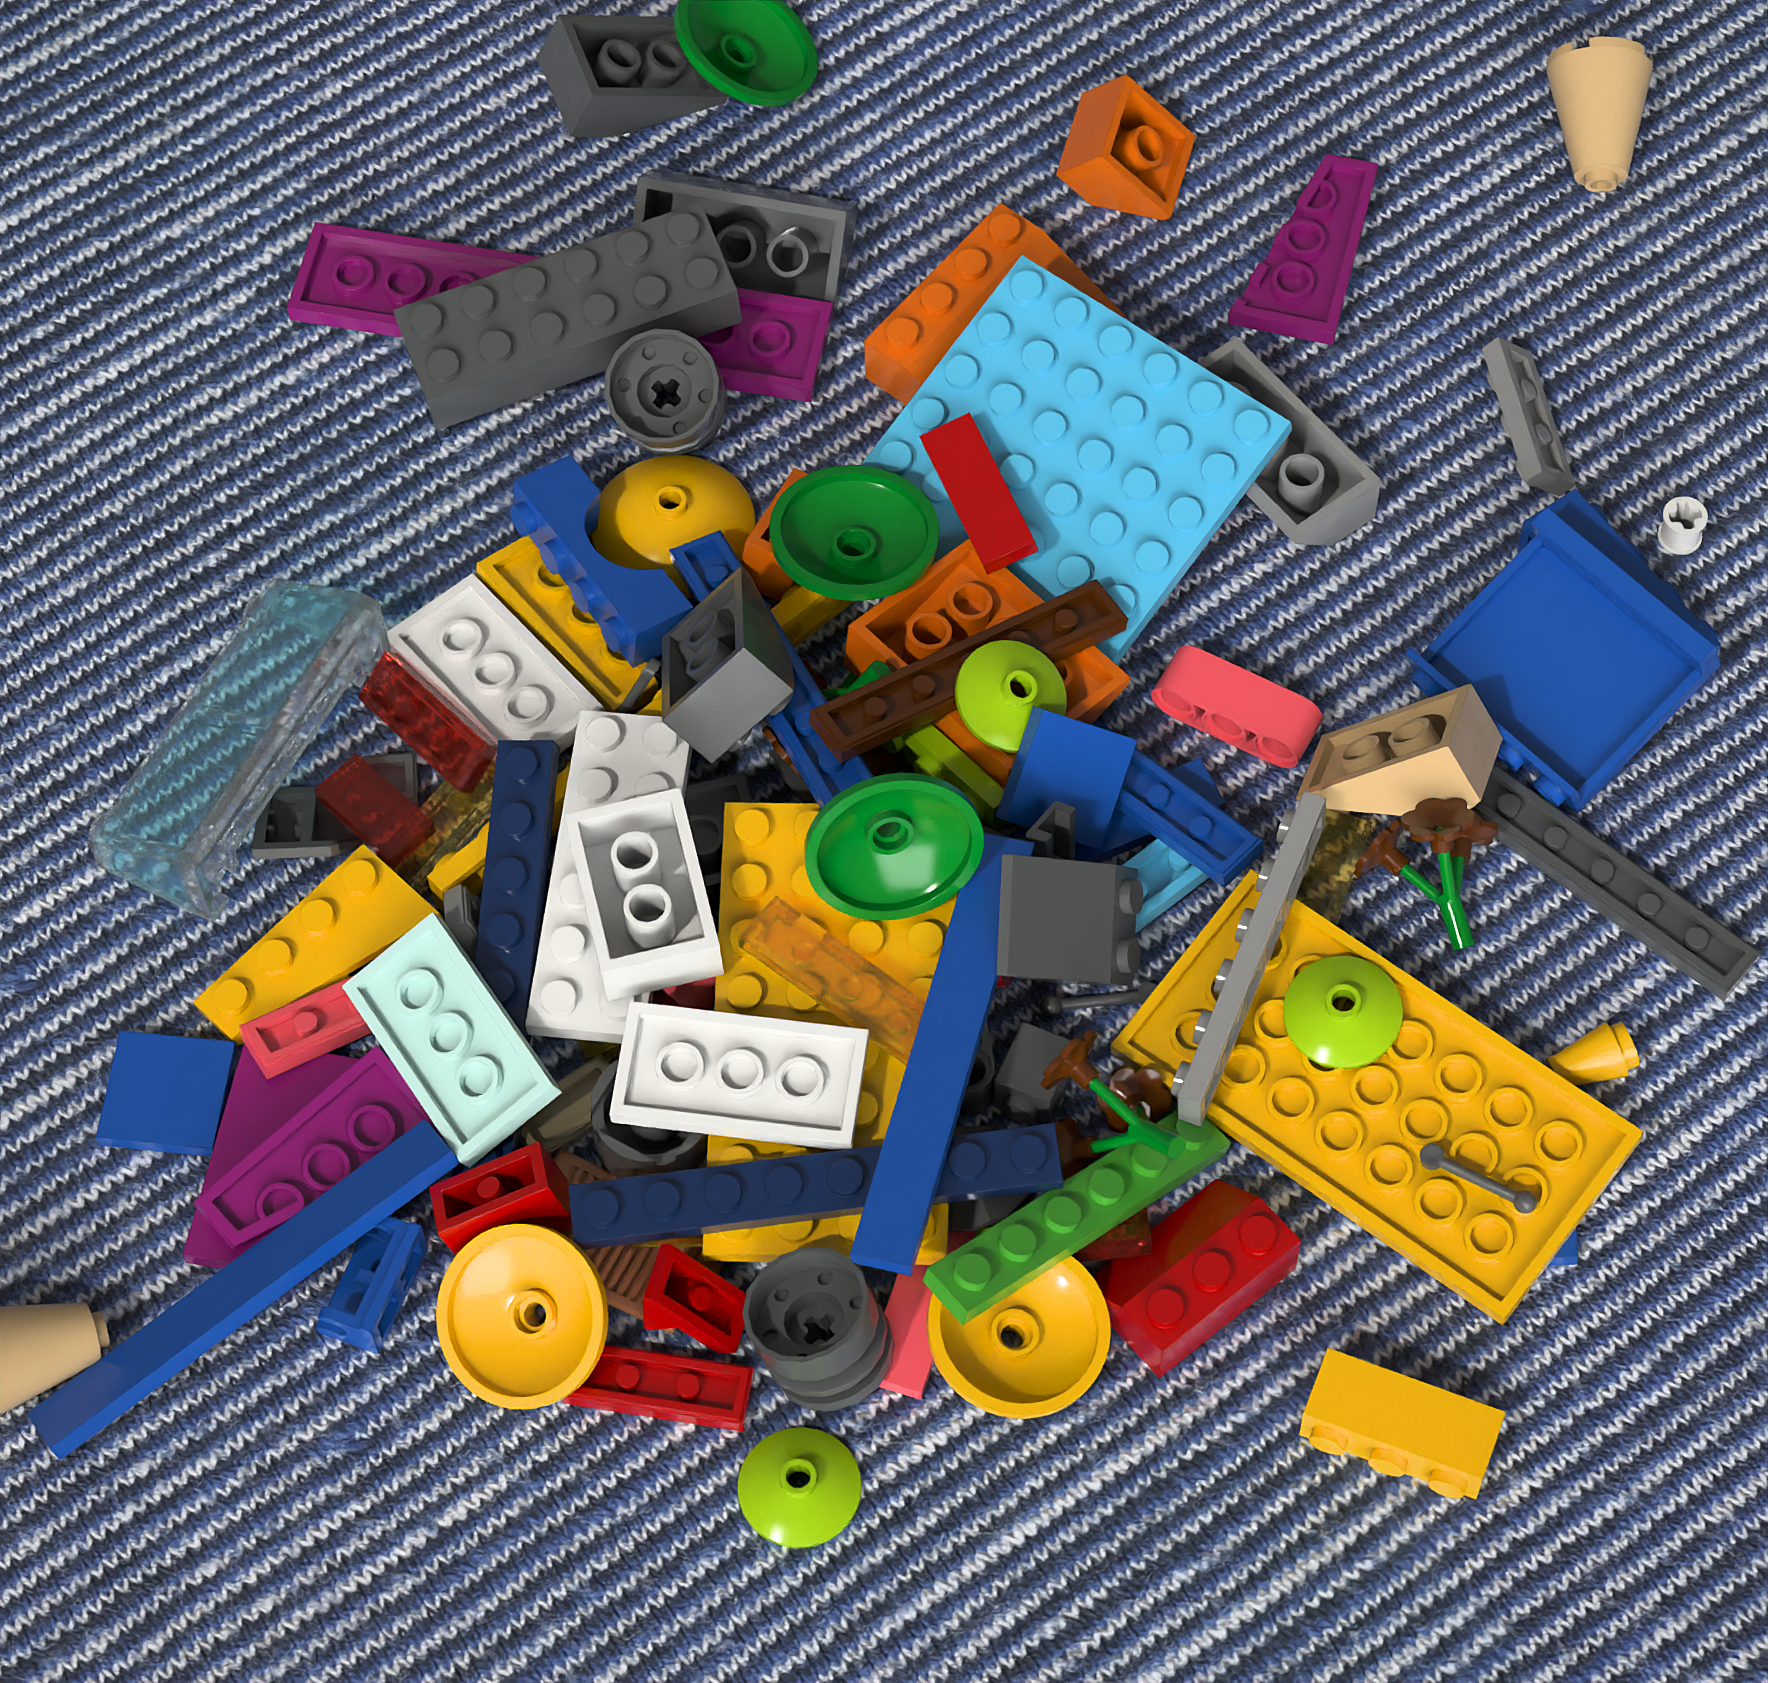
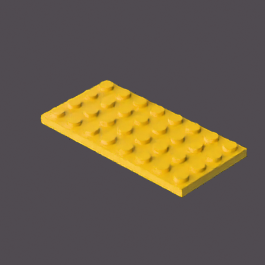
M725 802L718 941L724 975L716 976L714 1011L869 1030V1045L853 1149L883 1145L958 893L934 909L903 919L878 921L847 915L827 904L815 892L807 876L803 849L807 831L821 810L817 803ZM708 1134L707 1167L839 1150ZM949 1203L932 1205L915 1265H932L948 1255ZM862 1214L703 1234L702 1255L704 1261L772 1262L780 1255L804 1247L830 1248L851 1258L850 1252Z
M1250 869L1110 1045L1111 1054L1136 1071L1145 1066L1155 1068L1162 1077V1087L1166 1088L1170 1095H1172V1084L1180 1063L1183 1060L1191 1063L1198 1048V1044L1193 1043V1035L1198 1019L1204 1009L1213 1011L1220 993L1214 992V985L1220 966L1225 958L1235 959L1241 944L1235 941L1240 918L1246 907L1255 910L1261 893L1256 891L1259 874ZM1294 899L1206 1113V1117L1216 1127L1501 1325L1505 1324L1552 1261L1553 1257L1638 1146L1644 1131L1297 899ZM1331 956L1358 957L1377 965L1395 983L1402 1000V1025L1394 1044L1376 1061L1352 1069L1329 1068L1308 1059L1294 1046L1289 1038L1283 1019V1005L1286 992L1299 972L1320 959ZM1338 997L1332 1002L1334 1008L1339 1011H1349L1355 1005L1348 997ZM1427 1144H1437L1444 1151L1445 1157L1517 1192L1523 1190L1531 1191L1537 1198V1207L1531 1213H1519L1512 1202L1442 1168L1428 1170L1420 1163V1151Z

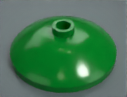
M678 0L674 11V28L681 49L695 71L721 93L743 103L777 107L795 102L812 85L818 69L815 44L804 23L782 0Z
M843 465L810 473L797 480L782 493L770 517L769 540L771 550L779 566L799 585L829 598L849 601L874 600L896 594L908 588L927 572L938 550L939 522L929 499L908 480L880 468Z
M885 774L850 786L833 797L818 812L805 838L803 849L804 863L807 876L815 892L836 910L867 920H897L925 913L945 903L957 894L960 888H963L971 879L980 863L984 847V834L978 812L973 803L954 785L942 779L924 774Z

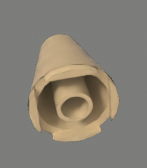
M1590 37L1589 47L1572 50V42L1561 45L1550 53L1546 65L1547 77L1574 179L1579 184L1584 185L1587 190L1602 193L1614 190L1617 184L1622 183L1628 177L1653 72V57L1651 54L1648 57L1645 56V46L1636 41L1621 37Z
M85 1302L0 1306V1415L84 1371L101 1359V1348L110 1346L107 1326L101 1311L91 1313Z

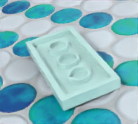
M433 912L342 985V988L459 1162L469 1168L562 1093L555 1080L442 918Z

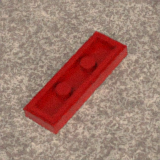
M970 412L919 436L987 575L1038 551L1035 540Z
M605 1344L600 1359L587 1380L572 1394L562 1399L563 1404L744 1432L755 1371L754 1367Z

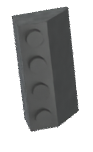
M651 169L638 176L632 225L701 201L736 288L832 302L835 315L851 258L858 203L658 169Z

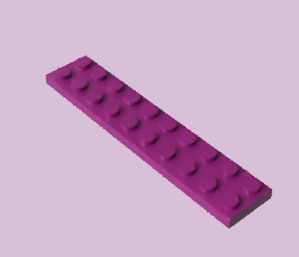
M315 222L287 305L290 320L401 337L393 313L394 309L541 257ZM737 288L742 322L695 338L712 356L721 372L726 389L812 403L834 317L833 303Z

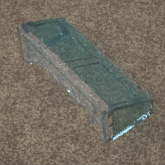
M272 577L260 594H254L249 599L241 622L108 811L99 813L93 821L87 841L97 866L214 923L229 901L226 894L219 892V884L226 870L234 874L240 863L235 851L349 684L351 683L361 688L366 681L365 674L380 680L392 662L393 655L379 601L358 591Z

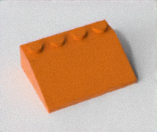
M999 203L864 340L866 379L907 405L1021 255L1126 319V316L1041 228L1002 203Z
M967 539L932 564L927 572L913 585L888 596L849 624L843 665L857 678L875 660L885 663L892 673L1044 603V601L1006 567L987 575L970 539ZM1094 645L1054 664L1062 677L1066 690L1067 708L1065 716L1088 724H1092L1129 685L1131 679L1130 676ZM1015 682L1010 684L1014 695L1021 698L1026 696L1019 684ZM958 709L930 722L1005 789L1017 753L996 750L981 742L965 726Z

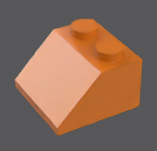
M1125 74L1081 94L1056 176L1092 206L1164 221L1172 216L1196 135L1132 78Z

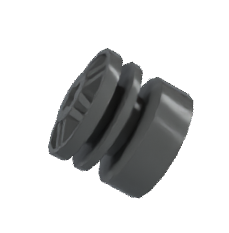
M652 329L632 336L615 351L605 372L604 396L611 416L637 447L655 456L686 455L700 450L717 435L726 417L728 393L715 361L698 340L678 330ZM677 388L676 393L681 400L676 407L668 403L662 407L658 394L663 389L672 393Z
M804 1247L780 1255L760 1270L748 1288L742 1311L747 1336L757 1353L764 1360V1364L771 1373L774 1382L789 1401L808 1410L836 1411L859 1403L879 1387L891 1368L895 1342L890 1323L883 1314L880 1304L875 1300L874 1293L867 1279L856 1264L851 1262L850 1257L830 1248Z

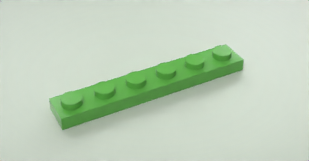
M1176 1110L1156 1124L1185 1139L1186 1147L1179 1158L1171 1159L1139 1142L1116 1148L1064 1181L1062 1189L1048 1191L929 1266L923 1282L955 1318L964 1325L1225 1157L1231 1142L1206 1116L1202 1126L1199 1127L1178 1119V1110Z

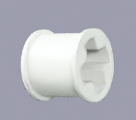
M1677 497L1666 504L1663 510V522L1659 526L1657 534L1659 543L1665 550L1677 555H1686L1698 549L1702 542V530L1708 520V513L1704 505L1691 497Z

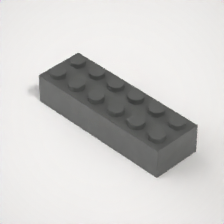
M701 201L393 310L403 343L436 430L603 372L607 369L615 351L634 335L652 329L678 330L695 339L742 322L737 288Z

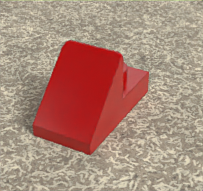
M670 1243L661 1244L643 1297L644 1328L649 1331L678 1328L719 1355L736 1353L745 1325L742 1311L746 1293Z

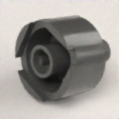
M619 1059L610 1064L598 1078L591 1096V1122L595 1152L604 1166L619 1179L697 1169L707 1155L708 1134L611 1122L609 1113Z

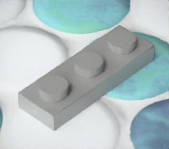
M1497 337L1482 347V351L1488 367L1486 372L1487 380L1497 394L1503 413L1501 415L1502 426L1511 437L1515 449L1517 472L1528 485L1560 496L1574 487L1575 482L1532 353Z

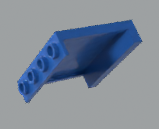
M1546 507L1531 522L1535 537L1421 655L1411 647L1405 655L1413 670V673L1409 676L1410 680L1429 698L1471 683L1503 737L1497 757L1514 771L1523 766L1537 778L1533 786L1547 801L1555 807H1559L1565 802L1578 814L1721 665L1716 647Z

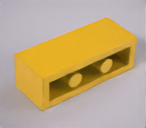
M1327 1348L1303 1412L1299 1435L1309 1438L1310 1444L1323 1452L1333 1455H1342L1344 1452L1366 1459L1373 1469L1383 1474L1394 1477L1407 1474L1428 1482V1486L1433 1491L1443 1496L1458 1499L1465 1495L1477 1499L1506 1412Z

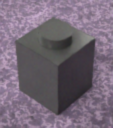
M1022 1022L994 1081V1106L1000 1108L1010 1119L1022 1124L1036 1122L1042 1125L1051 1123L1072 1078L1069 1077L1046 1091L1041 1086V1082L1045 1077L1043 1073L1071 1040Z

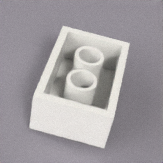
M680 787L564 814L607 1002L724 975L720 945Z

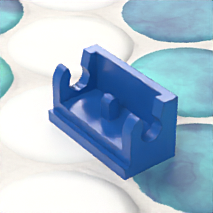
M388 1216L361 1236L328 1307L323 1306L317 1317L319 1319L316 1325L318 1333L379 1355L428 1251V1245L421 1225L413 1222L407 1223Z

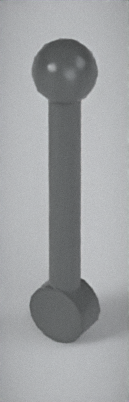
M654 657L650 659L616 713L629 714L662 663Z
M1148 982L1140 986L1139 991L1064 999L1048 994L1041 999L1039 1007L1045 1016L1055 1017L1062 1010L1138 1002L1143 1005L1158 985Z
M1427 1144L1420 1151V1163L1428 1170L1442 1168L1512 1202L1519 1213L1528 1214L1537 1207V1198L1531 1191L1523 1190L1517 1192L1445 1157L1444 1151L1437 1144Z

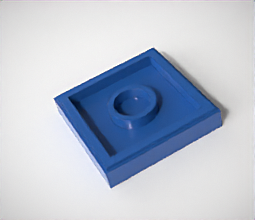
M1033 706L996 817L1031 828L1054 801L1057 800L1076 808L1075 842L1100 850L1137 740Z
M120 1030L96 1134L99 1145L211 1157L230 1093L238 1055L236 1043L234 1041Z

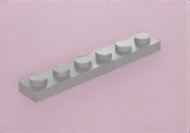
M1304 791L1296 811L1287 808L1282 817L1276 838L1277 842L1282 843L1276 860L1266 858L1262 865L1256 884V891L1261 893L1255 910L1246 907L1240 918L1235 941L1241 944L1235 959L1225 958L1223 960L1214 985V992L1220 993L1213 1011L1207 1009L1202 1011L1193 1035V1043L1198 1044L1196 1053L1191 1063L1184 1060L1180 1063L1172 1084L1171 1094L1178 1097V1119L1199 1127L1202 1126L1324 829L1326 818V798Z

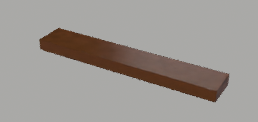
M1094 579L810 710L809 723L841 764L956 710L955 682L957 674L964 661L979 647L1000 640L1018 641L1039 650L1055 664L1125 631L1129 618L1098 580Z

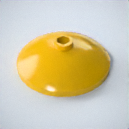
M689 455L657 456L626 468L615 476L603 489L600 495L598 527L591 534L593 548L607 560L622 567L640 570L662 568L686 598H692L672 565L669 550L721 530L741 562L745 541L756 526L755 512L751 498L744 486L733 474L720 465ZM668 504H678V506L673 509H666L663 507Z
M536 1224L503 1225L483 1232L472 1239L451 1262L444 1275L438 1294L436 1307L437 1332L443 1354L450 1368L462 1384L472 1393L491 1404L504 1408L521 1410L540 1408L556 1403L572 1394L587 1380L597 1365L604 1349L608 1330L606 1293L600 1275L590 1258L574 1241L564 1234ZM538 1304H541L546 1311V1319L542 1325L535 1318V1308Z
M1069 1256L964 1325L955 1318L933 1292L926 1316V1332L930 1352L946 1382L956 1393L974 1406L986 1412L1008 1418L1027 1419L1047 1416L1074 1403L1096 1380L1105 1363L1110 1345L1111 1325L1104 1296L1088 1270L1073 1256ZM1004 1331L1014 1332L1020 1338L1021 1345L1015 1348L1005 1345L1001 1339V1333Z

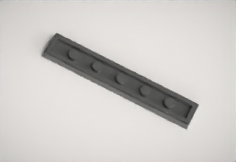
M1494 763L1481 802L1471 808V810L1479 815L1482 820L1492 821L1498 825V835L1495 838L1722 1001H1725L1759 962L1762 952Z

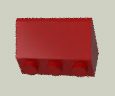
M1215 1179L1092 1277L1098 1284L1106 1301L1110 1325L1157 1377L1161 1378L1293 1272L1297 1266L1301 1240L1260 1197Z

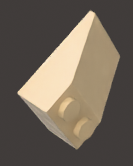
M1470 683L1322 735L1296 799L1300 802L1303 792L1306 791L1326 798V809L1402 816L1408 811L1415 810L1417 803L1430 798L1441 801L1450 798H1461L1467 802L1468 809H1471L1481 802L1503 737Z

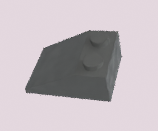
M559 14L537 55L570 137H617L725 104L729 97L706 82L691 66L678 42L674 28V17Z
M742 566L662 637V722L711 763L727 750L733 752L740 748L750 736L752 728L767 714L773 716L779 713L792 698L794 691L793 662L750 573Z
M1002 854L996 975L1063 984L1133 986V974L1137 972L1141 959L1140 945L1135 938L1136 914L1140 912L1143 904V887L1138 879V869L1115 864Z

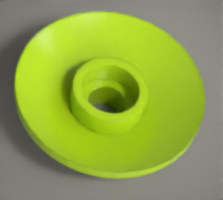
M1012 640L987 643L976 649L964 661L956 677L955 701L962 721L977 739L996 750L1009 753L1018 752L1033 706L1065 716L1067 696L1060 673L1043 653L1025 643ZM1010 682L1019 684L1026 696L1021 698L1014 695L1010 688Z
M1331 956L1308 965L1293 979L1284 998L1283 1019L1287 1034L1292 1043L1308 1059L1329 1068L1352 1069L1376 1061L1390 1049L1401 1029L1403 1006L1395 983L1377 965L1353 956ZM1338 997H1348L1355 1005L1349 1011H1339L1334 1008L1332 1002Z
M796 1427L780 1430L767 1436L749 1452L740 1469L737 1491L743 1515L759 1535L780 1546L808 1548L828 1542L849 1525L859 1507L862 1483L856 1460L842 1442L832 1435L817 1429ZM797 1471L805 1472L810 1477L809 1483L802 1488L790 1486L787 1479L792 1473Z

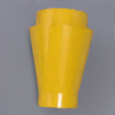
M1603 1022L1557 1054L1546 1058L1549 1069L1575 1086L1628 1077V1070L1640 1066L1636 1048L1623 1022H1618L1611 1026L1607 1022Z

